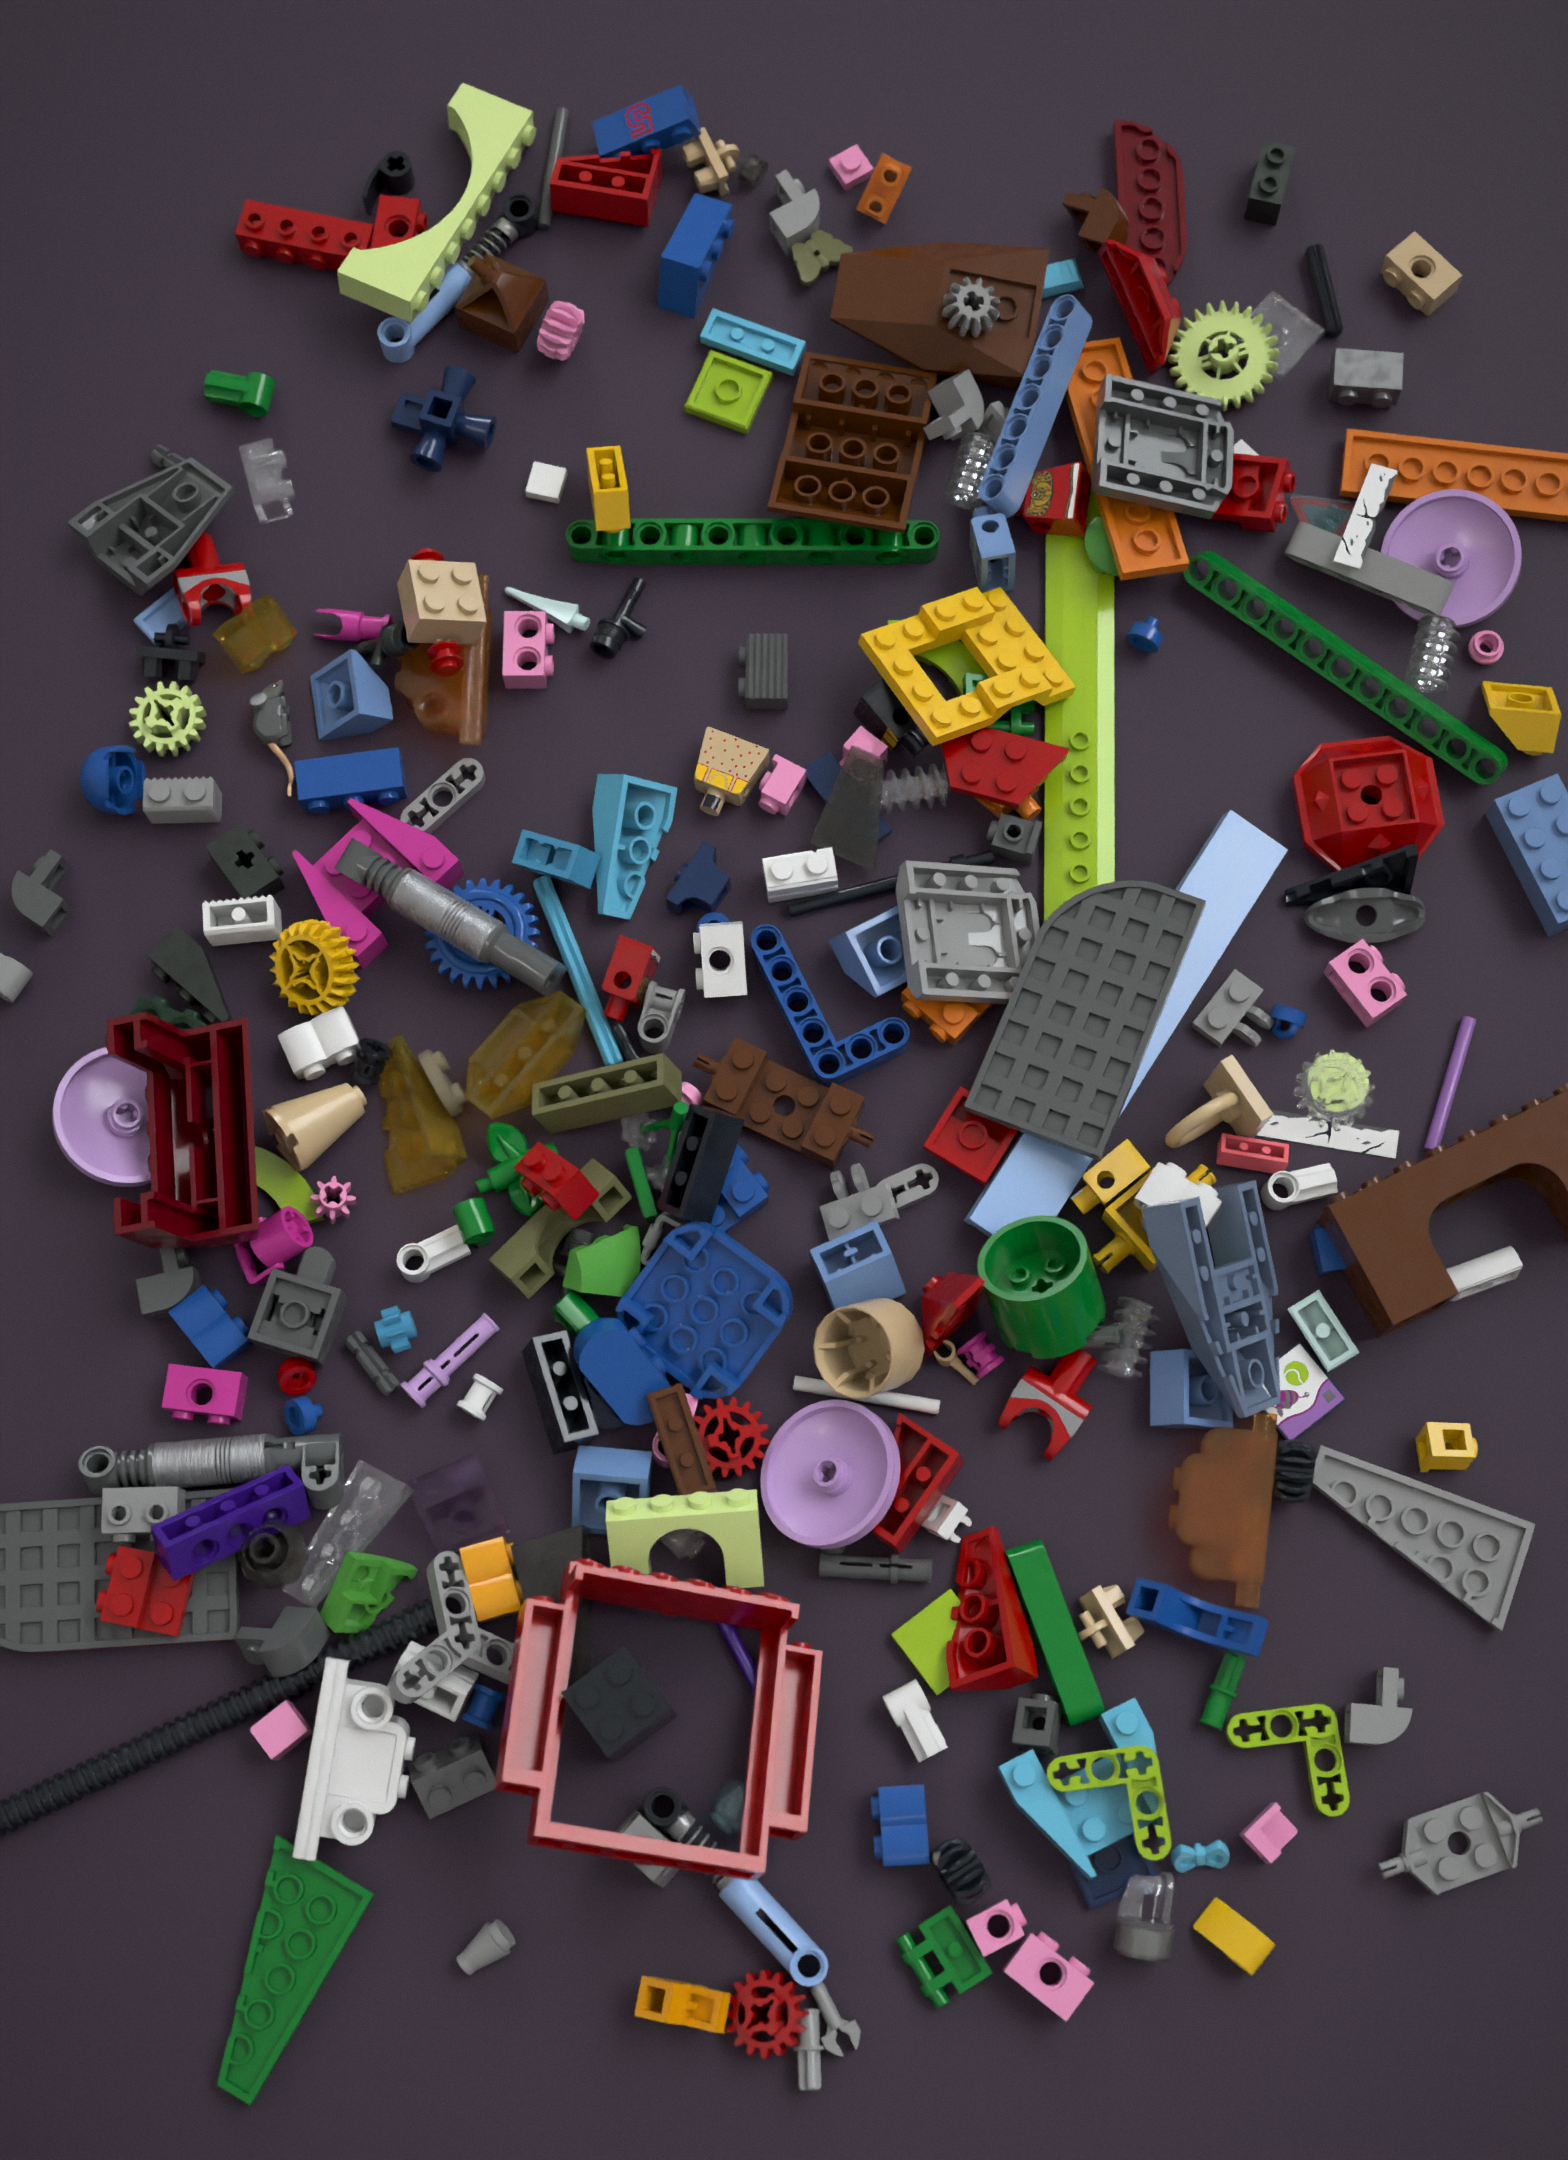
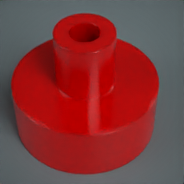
M289 1357L278 1368L277 1379L283 1392L289 1395H300L306 1393L314 1386L316 1374L309 1360L302 1357Z

